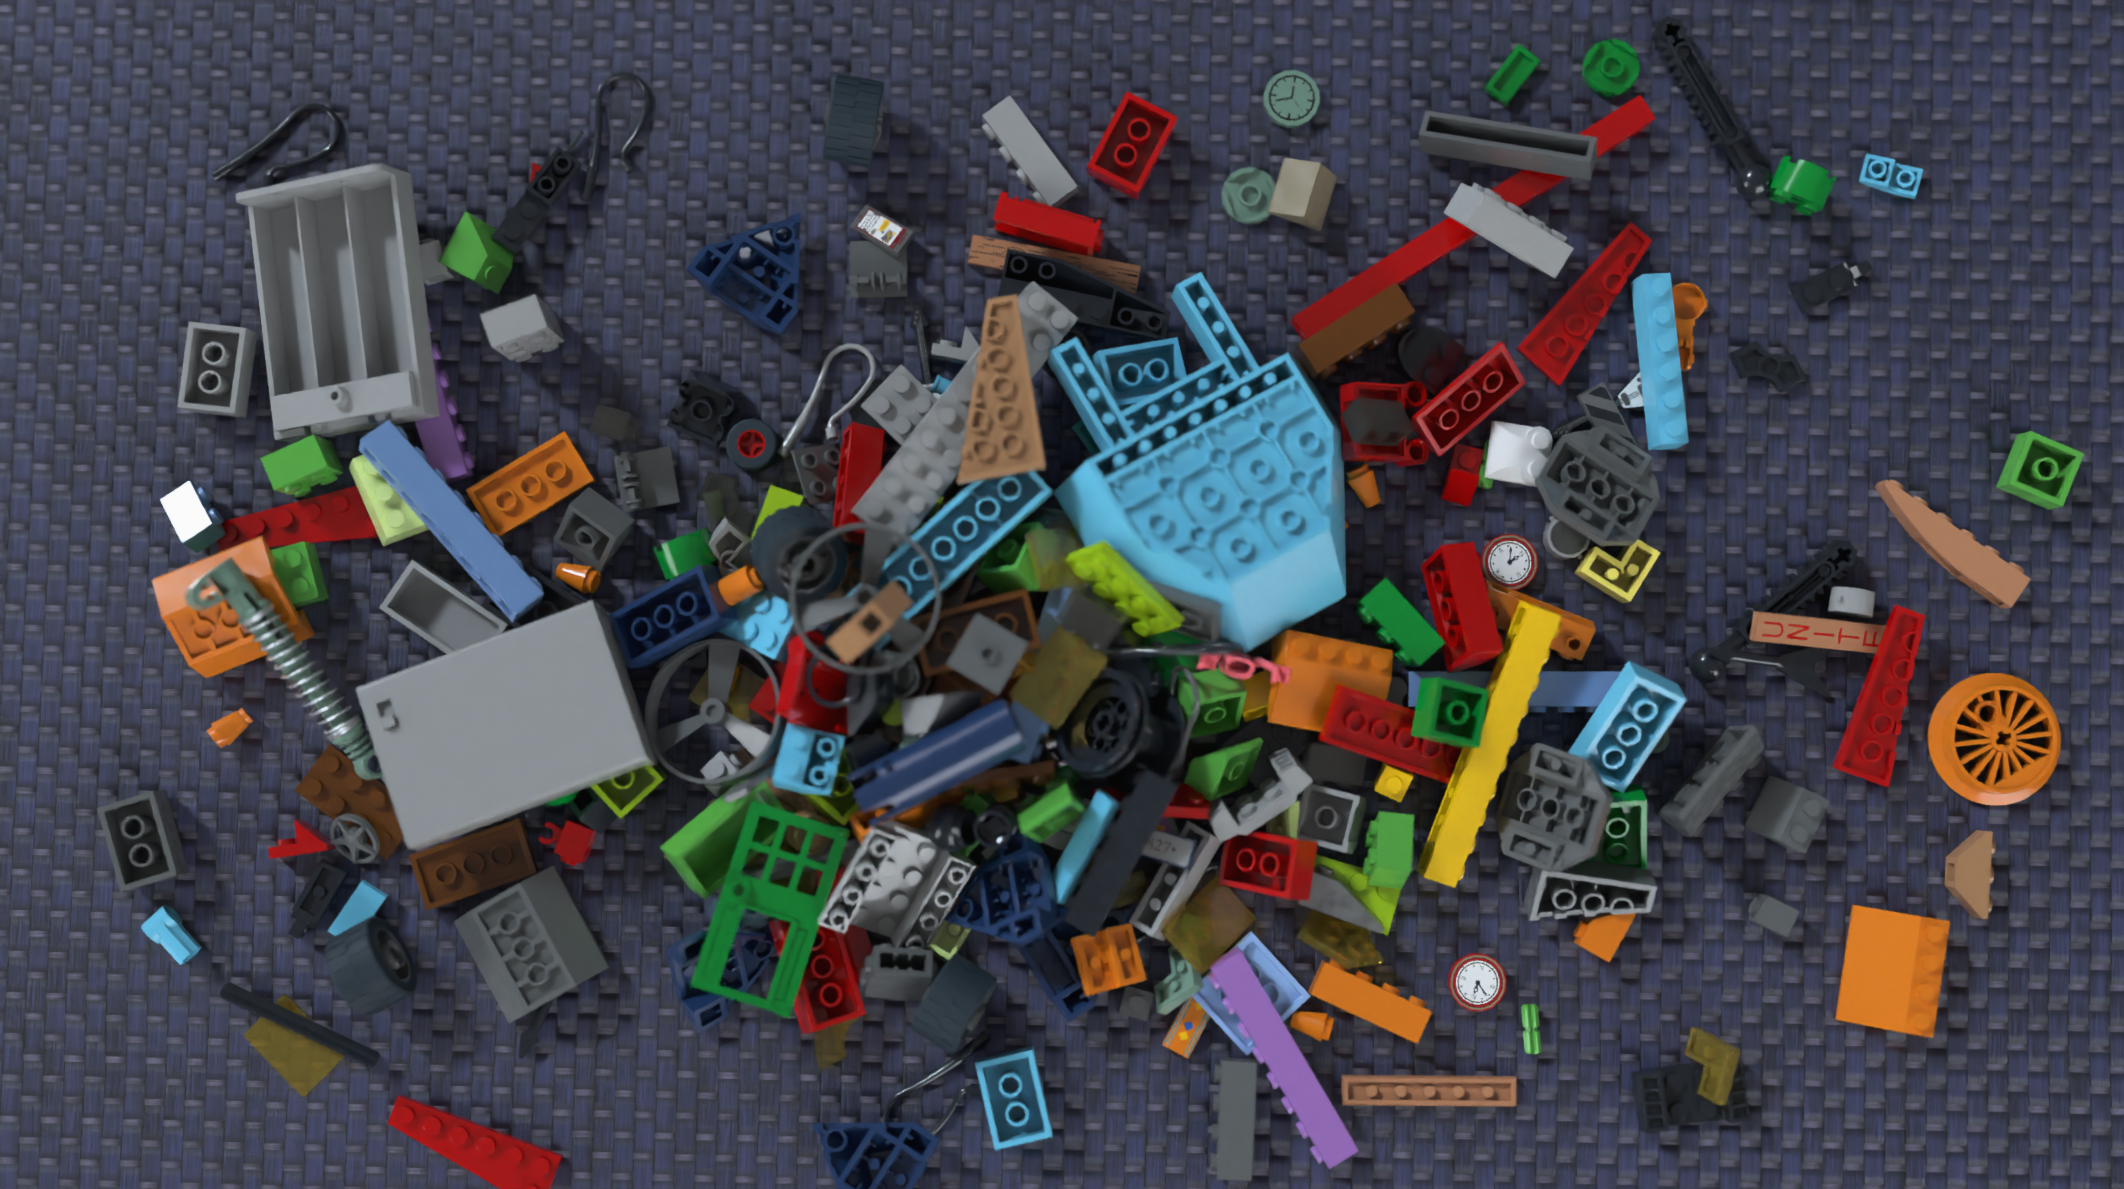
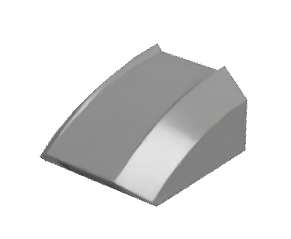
M1310 783L1296 798V800H1299L1300 805L1296 838L1318 842V846L1353 854L1358 845L1364 815L1367 810L1366 798Z

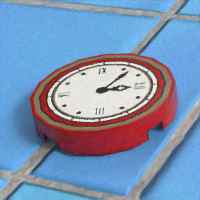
M1503 534L1491 539L1481 553L1480 567L1483 577L1512 590H1518L1527 586L1535 577L1538 569V555L1534 546L1527 539L1516 534Z
M1470 953L1453 963L1448 973L1447 985L1451 996L1457 1004L1470 1011L1481 1012L1493 1008L1501 1001L1506 991L1507 979L1503 968L1495 959L1482 953Z

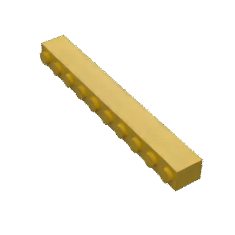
M1522 600L1519 602L1502 646L1503 651L1499 653L1486 687L1489 690L1480 747L1462 748L1415 870L1424 878L1455 888L1457 882L1464 875L1465 861L1468 854L1474 850L1476 833L1478 828L1485 822V810L1489 800H1492L1496 794V782L1500 773L1506 768L1507 754L1510 746H1513L1517 740L1519 723L1528 712V700L1539 684V672L1542 665L1548 661L1550 644L1553 637H1556L1561 627V616L1550 610Z

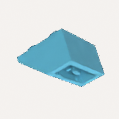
M787 723L772 777L773 786L802 794L830 795L845 737Z

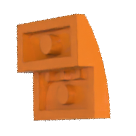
M1131 923L1098 931L1095 937L1086 934L1070 939L1086 996L1147 980Z

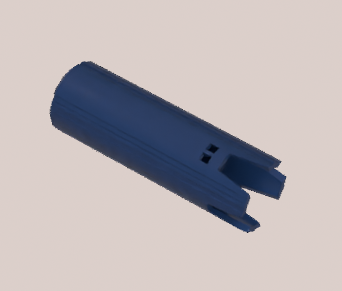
M1001 698L847 775V779L851 781L877 770L879 776L856 791L857 793L854 794L863 812L891 802L893 803L894 808L870 821V825L873 827L1027 750L1028 743L1011 707L1006 700Z

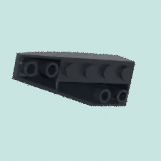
M1007 249L998 298L1015 294L1018 297L1024 288L1034 281L1078 317L1073 326L1157 340L1166 339L1171 311L1064 260Z

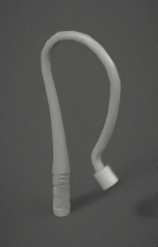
M847 343L838 346L828 354L809 401L784 439L777 454L787 458L799 439L814 409L833 357L848 349L858 350L869 359L871 366L870 376L853 399L831 416L828 421V428L825 429L828 441L832 442L839 439L834 422L849 411L864 396L875 379L877 368L875 359L867 348L859 344Z

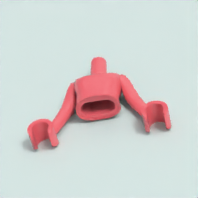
M1239 651L1228 654L1200 655L1197 666L1199 669L1204 667L1215 672L1218 662L1221 673L1237 679H1247L1252 676L1255 667H1262L1272 672L1270 682L1275 683L1278 681L1284 685H1288L1291 669L1288 667L1275 665L1262 657H1251Z

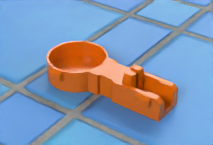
M1681 283L1672 288L1680 366L1681 370L1688 371L1691 369L1692 364H1694V336H1692V332L1695 326V319L1702 314L1704 309H1707L1708 300L1705 299L1702 290L1696 285Z

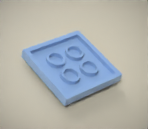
M1251 931L1232 948L1238 947L1283 1022L1311 997ZM1209 969L1202 976L1203 988L1192 995V997L1236 1045L1248 1055L1252 1052L1251 1049L1256 1046L1251 1038L1245 1040L1239 1031L1237 1024L1241 1021L1236 1013L1230 1015L1222 1002V999L1226 998L1221 988L1215 990L1207 976L1211 973Z

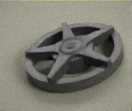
M343 814L333 821L330 828L331 844H334L339 853L346 859L352 861L353 864H365L372 861L378 855L380 850L379 837L374 828L365 819L354 814ZM344 820L353 821L362 827L349 828ZM338 826L343 832V837L340 838L337 833ZM364 830L369 834L373 847L367 844V836ZM343 845H346L350 849V852ZM361 849L365 852L370 853L371 855L368 857H360L359 850Z

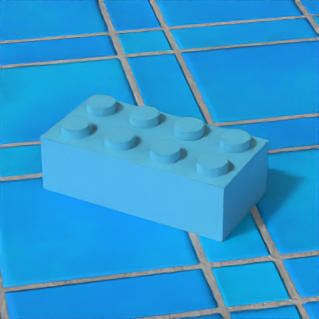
M1628 661L1568 752L1591 760L1605 785L1624 793L1685 703L1686 698L1678 684Z

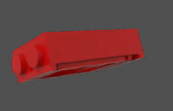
M1003 191L1000 193L993 220L996 222L995 231L1070 253L1091 257L1094 256L1095 252L1100 253L1105 237V230L1101 229V220L1097 219V222L1094 223L1093 218L1023 198L1022 202L1018 196L1011 199L1008 193Z

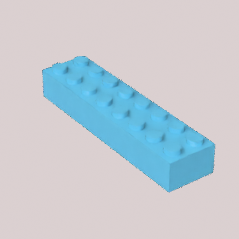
M1034 471L972 482L911 537L923 549L934 566L939 582L940 596L1052 495V490ZM905 542L886 560L875 590L877 593H880L890 580L900 584L902 591L913 601V604L901 617L911 623V618L918 617L936 600V592L927 564L920 554ZM854 589L847 596H852ZM857 609L852 610L850 619L859 612ZM884 632L874 641L872 648L878 652L892 639Z

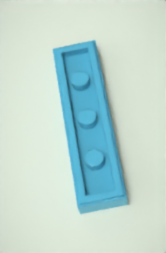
M1097 790L1052 872L1055 898L1059 904L1065 905L1120 806L1105 790Z

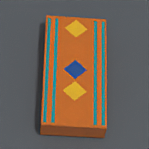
M1192 996L1183 1002L1162 1042L1163 1046L1186 1058H1189L1210 1018V1015Z

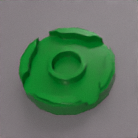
M1608 39L1607 41L1596 43L1587 52L1582 64L1583 78L1587 86L1595 93L1605 97L1619 96L1627 92L1635 84L1640 73L1638 55L1628 43L1618 39Z

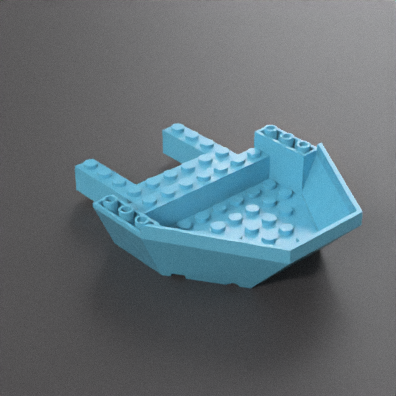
M1199 272L1178 283L1174 288L1171 298L1211 364L1123 411L1119 409L1077 337L1051 350L1047 362L1102 452L1087 460L1053 494L1085 547L1106 541L1143 578L1221 604V641L1240 643L1243 646L1240 652L1246 654L1346 596L1345 492L1341 427L1297 358L1286 353L1262 367L1258 366L1203 274Z

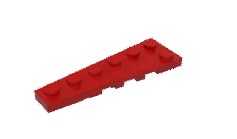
M1630 222L1515 350L1557 387L1560 386L1652 240Z
M354 486L226 520L221 523L226 535L217 540L219 552H222L262 535L269 548L284 547L303 541L315 544L379 538L358 488Z
M1898 605L1893 606L1834 759L1833 768L1889 787L1897 753L1895 752L1896 742L1902 729L1901 718L1903 709L1907 705L1908 696L1906 695L1909 680L1912 679L1914 672V660L1918 653L1925 615Z
M404 1095L397 1097L387 1123L499 1189H551L563 1154Z

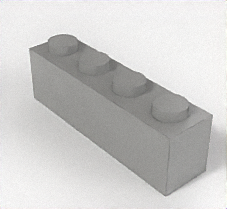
M1010 95L982 115L984 125L981 127L991 141L995 138L1000 144L1001 148L998 150L1007 163L1012 161L1018 169L1015 172L1023 185L1026 186L1029 183L1035 191L1032 196L1036 202L1057 208L1078 193L1077 184Z
M1187 821L1179 836L1197 841L1190 869L1187 870L1163 863L1129 923L1151 937L1165 941L1221 844L1216 836Z

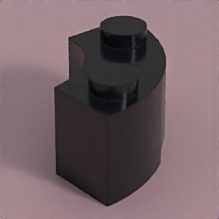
M881 731L875 732L844 746L843 752L848 764L847 775L889 755V752L892 751V746L887 736H883ZM877 770L849 781L854 794L857 793L856 791L879 776Z

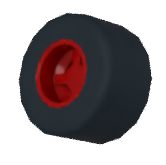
M752 418L740 421L730 430L726 440L727 454L730 459L745 471H764L773 465L779 455L777 454L780 448L779 438L773 428L762 420Z

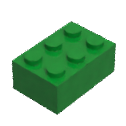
M1387 578L1378 581L1353 604L1357 608L1354 612L1364 624L1370 623L1377 630L1374 635L1385 646L1389 644L1396 651L1394 654L1395 658L1404 667L1407 665L1411 668L1421 666L1445 643Z

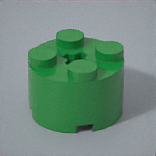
M1783 156L1772 178L1768 198L1783 205L1788 201L1796 205L1795 210L1807 216H1811L1812 212H1821L1837 180L1836 176L1828 178L1829 171L1816 164L1802 159H1798L1797 163L1789 162L1790 156Z
M707 527L653 548L666 580L669 579L671 581L698 565L717 566L716 560L718 558L714 556L709 546L711 535Z

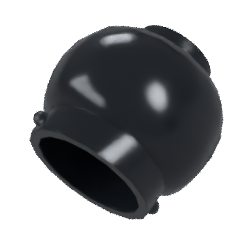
M943 803L938 805L927 818L926 833L933 845L945 852H956L972 847L977 842L974 835V823L978 815L974 810L967 809L959 803Z

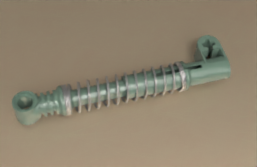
M232 557L217 565L186 589L185 600L189 607L197 611L207 610L226 599L237 613L240 626L246 628V633L251 632L254 635L252 641L261 644L260 651L268 653L267 660L275 662L274 669L282 671L281 678L291 680L288 688L300 686L295 697L307 695L302 706L314 705L309 715L321 714L316 724L328 723L324 733L329 734L327 738H330L329 740L333 744L339 745L340 748L345 747L343 751L344 753L349 752L347 756L349 759L354 758L352 763L354 764L356 774L365 780L384 777L374 745L372 746L373 741L372 739L367 740L369 737L368 733L363 734L365 731L363 728L364 722L359 718V715L347 716L345 712L351 709L352 706H348L344 710L340 707L338 703L344 700L345 697H341L337 701L333 698L331 694L337 691L338 688L336 687L328 691L324 686L331 681V678L324 682L320 681L317 676L324 669L316 673L313 672L310 667L317 660H310L307 656L310 651L304 652L300 647L302 642L297 643L293 637L295 632L290 634L286 628L288 623L283 624L279 619L281 614L276 615L272 609L275 605H272L273 603L269 599H264ZM213 584L220 591L219 593L215 590L204 599H201L199 596L203 590L211 587ZM371 757L376 760L378 765L375 772H372L368 767V761Z

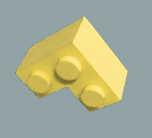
M1639 539L1633 545H1625L1617 559L1598 547L1588 549L1574 574L1620 603L1631 602L1660 555V552Z

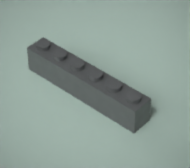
M1428 110L1425 111L1419 131L1421 153L1591 180L1597 158V137Z

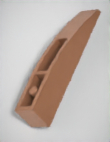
M1884 480L1876 484L1875 489L1892 514L1931 558L1955 578L2000 609L2011 608L2031 580L2023 574L2025 571L2022 567L2013 562L2007 563L2001 559V554L1996 549L1987 545L1984 547L1975 541L1977 537L1973 533L1965 529L1960 530L1952 525V519L1945 514L1933 512L1928 508L1929 504L1925 500L1907 494L1904 491L1905 487L1899 482Z

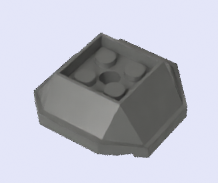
M1605 425L1594 427L1591 430L1562 435L1534 481L1543 497L1545 507L1549 509L1551 514L1600 546L1633 545L1638 540L1660 500L1658 484L1653 472L1655 469L1653 457Z
M1536 743L1528 752L1512 763L1495 817L1498 833L1502 840L1501 847L1504 855L1552 873H1558L1596 855L1613 797L1591 760L1542 743Z

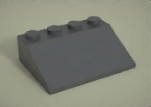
M1753 725L1729 726L1656 814L1682 836L1691 837L1692 834L1694 836L1698 835L1706 825L1704 820L1710 813H1716L1725 802L1722 798L1729 790L1733 792L1742 783L1743 778L1741 776L1747 768L1751 770L1761 760L1759 754L1764 749L1758 729Z

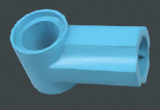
M163 905L141 925V928L152 941L161 943L171 956L182 965L194 957L202 947L181 925L182 919L178 913L168 905Z

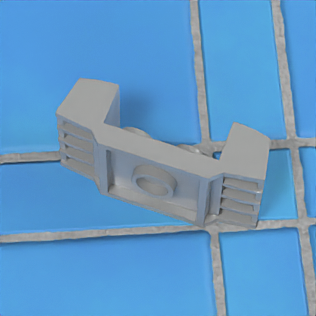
M1285 747L1268 756L1278 776L1264 780L1259 785L1258 790L1251 794L1240 796L1230 808L1222 797L1210 801L1208 820L1219 843L1237 834L1247 835L1296 803L1297 795L1313 782L1302 762L1289 749Z

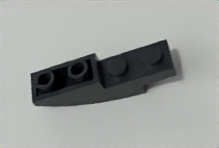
M557 147L526 187L525 193L492 234L491 240L515 256L528 238L530 239L545 220L578 172L582 163L560 147Z

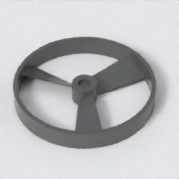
M850 524L823 535L803 554L791 581L790 611L795 628L801 639L822 661L837 669L851 673H880L906 663L927 643L934 631L939 616L940 587L937 574L929 557L910 537L896 529L880 524ZM855 530H866L861 585L854 589L852 596L796 605V588L799 576L811 555L825 542L838 535ZM895 536L902 539L920 554L927 564L934 581L936 604L928 631L924 633L900 616L885 632L905 656L881 667H848L822 655L809 642L804 632L854 609L860 611L878 594L875 589Z
M727 639L699 641L673 655L656 675L650 687L645 706L646 732L649 743L657 758L675 775L706 786L731 785L743 781L758 772L777 751L783 739L788 719L776 714L772 733L768 735L733 716L732 708L727 703L740 650L743 649L756 657L767 670L775 689L777 705L783 680L775 666L755 649ZM709 649L708 699L702 704L700 715L658 729L659 703L670 677L689 658ZM709 723L717 727L724 726L755 759L745 768L729 776L717 779H699L680 770L665 751L704 724Z

